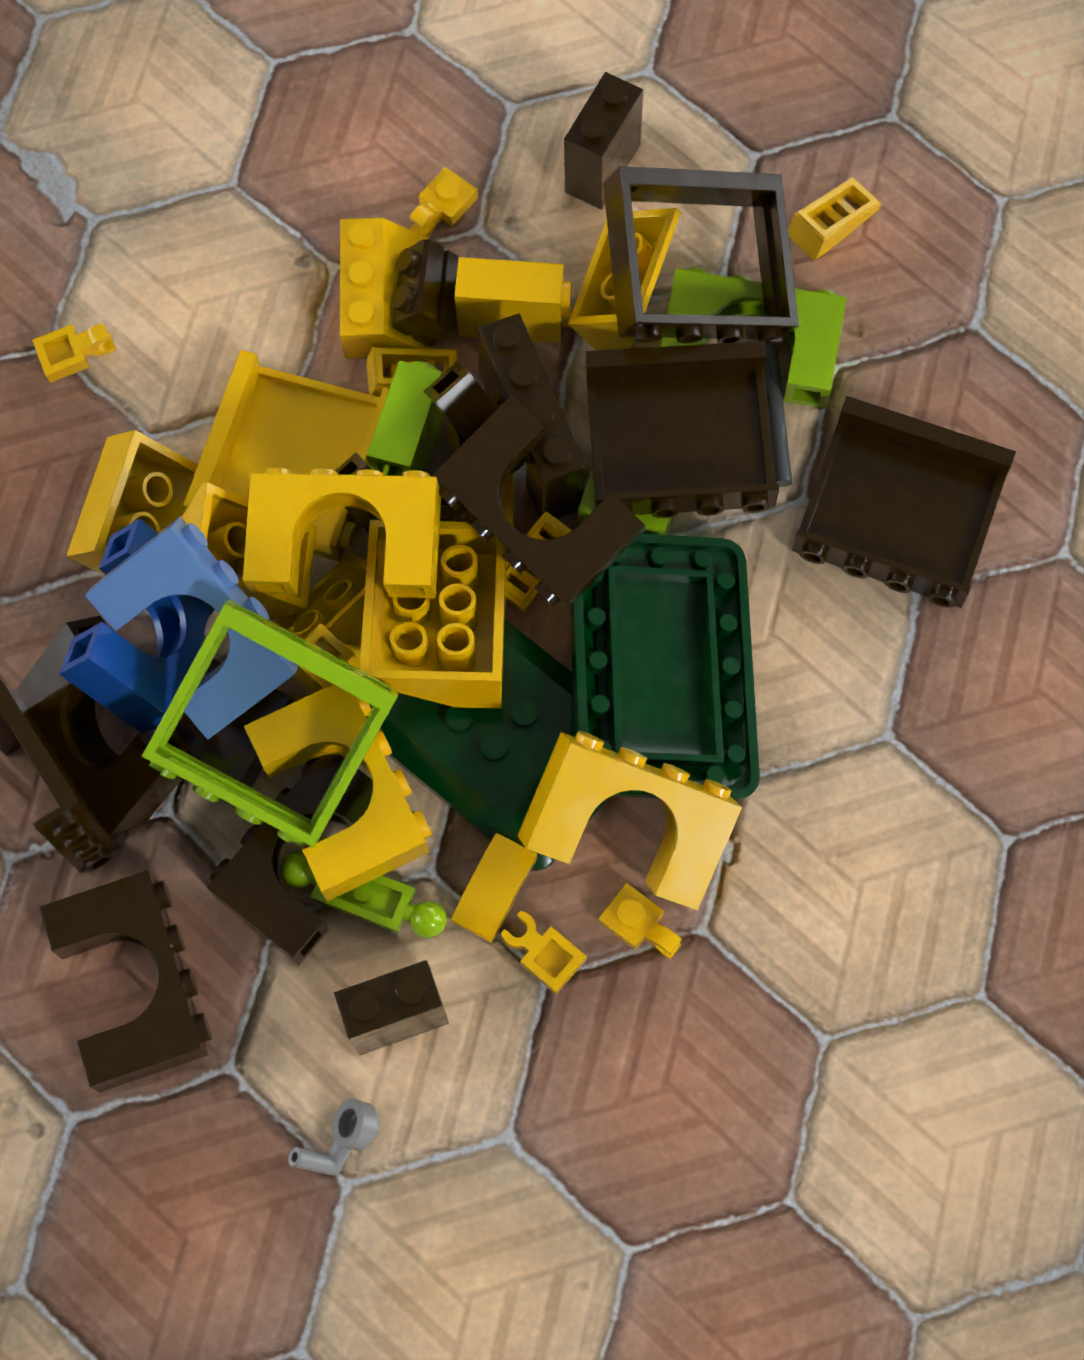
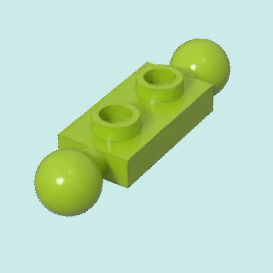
M303 851L290 853L282 862L281 874L287 884L295 888H304L310 884L315 885L311 895L312 901L396 934H399L404 921L410 923L411 929L416 935L428 939L440 935L446 927L447 916L444 909L433 901H424L417 905L413 904L412 901L416 890L414 887L382 875L327 902Z

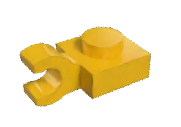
M445 167L419 194L420 205L409 216V219L415 223L410 230L428 237L441 220L452 227L478 199V189Z
M104 323L94 325L79 334L73 324H70L32 340L44 374L50 383L90 368L86 356L107 355L117 349L112 335L108 333Z
M628 883L624 885L598 918L599 924L635 951L645 940L658 952L671 960L682 946L680 943L682 939L667 927L658 924L664 915V910Z

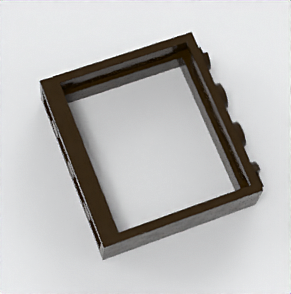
M619 166L603 183L619 337H635V340L640 343L655 342L662 338H676L677 342L682 344L699 342L703 338L717 339L718 343L741 342L744 339H755L757 341H765V345H773L782 342L783 337L799 326L782 174ZM632 201L753 207L765 317L643 314Z

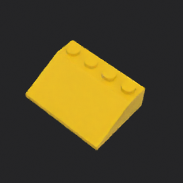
M370 520L359 670L398 690V693L457 708L502 709L506 560L501 554L506 548L495 537L489 542L485 541L468 522L440 521L436 598L389 597L383 585L386 547L385 525L380 520Z

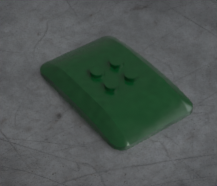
M641 534L570 606L575 737L578 731L586 732L603 740V748L616 753H619L621 747L631 749L647 757L645 764L658 769L662 768L663 763L676 766L690 774L688 778L690 781L703 785L705 780L709 779L732 790L730 796L735 801L746 799L755 792L759 785L760 769L745 553L737 543L724 538ZM639 790L623 791L610 796L658 798L651 793Z
M504 619L502 709L457 708L398 693L396 701L381 726V730L392 751V754L388 756L490 842L495 834L498 833L524 847L518 837V833L560 733L563 732L575 737L572 672ZM610 797L605 799L602 803H600L597 806V808L591 814L588 822L594 817V815L601 809V807L607 802V800ZM536 853L537 860L531 871L544 870L552 865L556 859Z

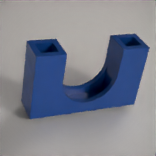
M141 519L114 533L109 539L99 570L107 575L159 533ZM180 594L170 595L156 600L146 608L153 620L157 634L155 656L139 650L106 624L100 622L72 638L59 675L140 733L156 729L192 665L198 650L205 641L203 633L214 608L199 598Z

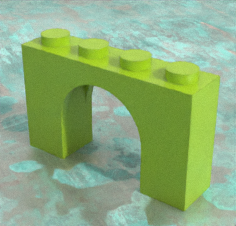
M676 268L667 314L765 317L761 282L751 281V279L742 275L727 277L709 274L706 270L700 268H689L687 270ZM795 288L799 326L785 336L790 347L791 361L783 402L826 409L832 386L847 297L838 296L829 290L809 291ZM662 338L660 347L707 344L709 339L703 338L699 342L682 344L678 343L676 338Z

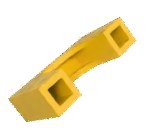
M268 468L265 470V473H251L242 581L251 594L297 595L300 550L307 529L318 517L328 511L343 507H353L372 513L385 525L386 547L383 585L389 597L436 598L441 511L440 485L437 477H430L429 473L418 470L405 471L402 476H384L383 472L371 469L359 470L356 475H338V472L323 468L313 469L310 474H293L292 471L284 468Z
M332 684L245 725L244 728L270 779L318 756L328 754L346 756L363 726L366 716L369 715L371 707L369 703ZM381 728L361 762V765L367 769L373 779V793L367 810L352 826L317 842L314 848L309 846L302 850L327 902L429 853L425 839L432 836V832L422 811L418 810L412 813L405 797L412 794V791L402 770L398 769L392 772L385 758L392 754V751Z
M578 731L576 737L561 732L518 833V837L524 847L570 865L587 822L600 803L608 797L623 791L639 790L651 793L660 798L666 813V829L644 882L655 896L698 911L742 809L730 796L732 790L709 779H706L703 785L688 780L690 775L688 772L667 763H663L661 769L645 764L647 757L628 748L621 747L619 753L603 748V740L586 732Z

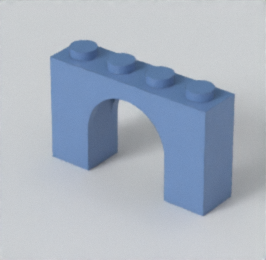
M181 516L96 582L85 594L86 598L115 632L156 600L179 594L199 598L211 605L218 613H220L224 604L231 599L265 619H269L264 606L255 597L248 598L238 586V577L230 565L223 560L217 561L207 549L208 542L201 530L192 523L187 524ZM229 629L230 647L227 659L203 677L185 710V714L203 735L210 739L292 677L299 665Z

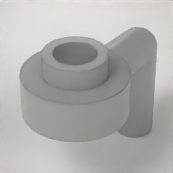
M355 1099L344 1101L337 1109L333 1119L332 1134L335 1142L328 1155L295 1147L289 1154V1165L330 1176L337 1175L343 1168L352 1150H364L377 1136L379 1120L375 1107L370 1103Z

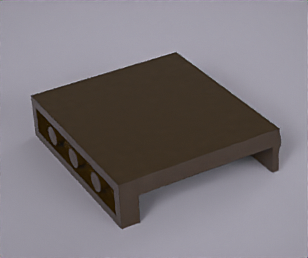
M765 341L586 351V381L596 507L611 492L635 515L652 514L653 517L661 519L674 517L680 512L697 511L699 515L712 516L730 509H742L746 513H759L766 511L769 507H775L779 493V483H775L764 377L766 360Z
M846 396L802 523L796 533L792 551L800 553L804 560L814 564H824L827 562L841 567L846 574L855 578L864 579L871 577L883 581L888 588L896 592L909 593L912 591L927 596L928 600L935 605L946 608L953 606L962 608L969 594L970 584L1016 451Z
M0 674V750L8 756L22 747L60 806L33 823V825L80 873L86 869L93 871L102 867L112 858L111 853L120 847L104 827L30 709Z

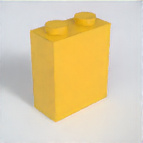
M458 257L455 306L459 337L478 338V327L520 313L532 342L561 343L562 328H571L568 322L572 314V281H564V264Z

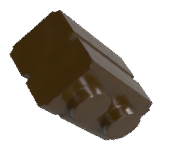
M423 239L405 248L399 254L396 261V270L399 271L398 285L391 299V305L395 308L392 328L407 336L412 335V339L426 347L434 346L455 335L457 319L455 287L458 255L449 250L444 251L443 246L431 239Z

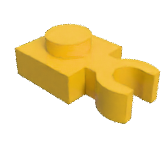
M520 911L517 914V919L527 927L525 935L514 937L504 929L501 932V937L510 948L516 950L524 949L528 952L521 959L520 964L556 995L587 960V956L552 926L543 935H540L536 931L534 919L528 913Z

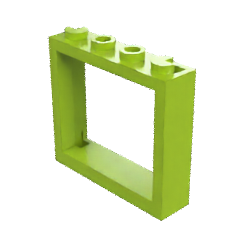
M229 599L221 609L142 757L151 761L149 766L161 772L160 775L169 779H175L178 775L193 783L192 790L199 796L212 802H217L221 798L236 806L234 812L244 820L256 825H260L261 821H264L279 829L277 835L288 843L292 841L301 847L305 843L314 848L396 701L398 690ZM229 629L240 633L373 705L311 819L168 744L170 737Z

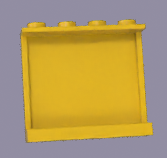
M240 350L183 506L185 510L200 486L206 482L249 499L251 473H265V470L268 468H284L292 471L293 474H310L311 470L320 468L335 471L355 452L369 466L367 454L389 388L383 387L380 397L263 367L260 365L256 353ZM344 507L328 511L312 523L317 526L314 547L315 556L340 562L345 548L351 549L353 547L357 534V524L354 523L355 518Z

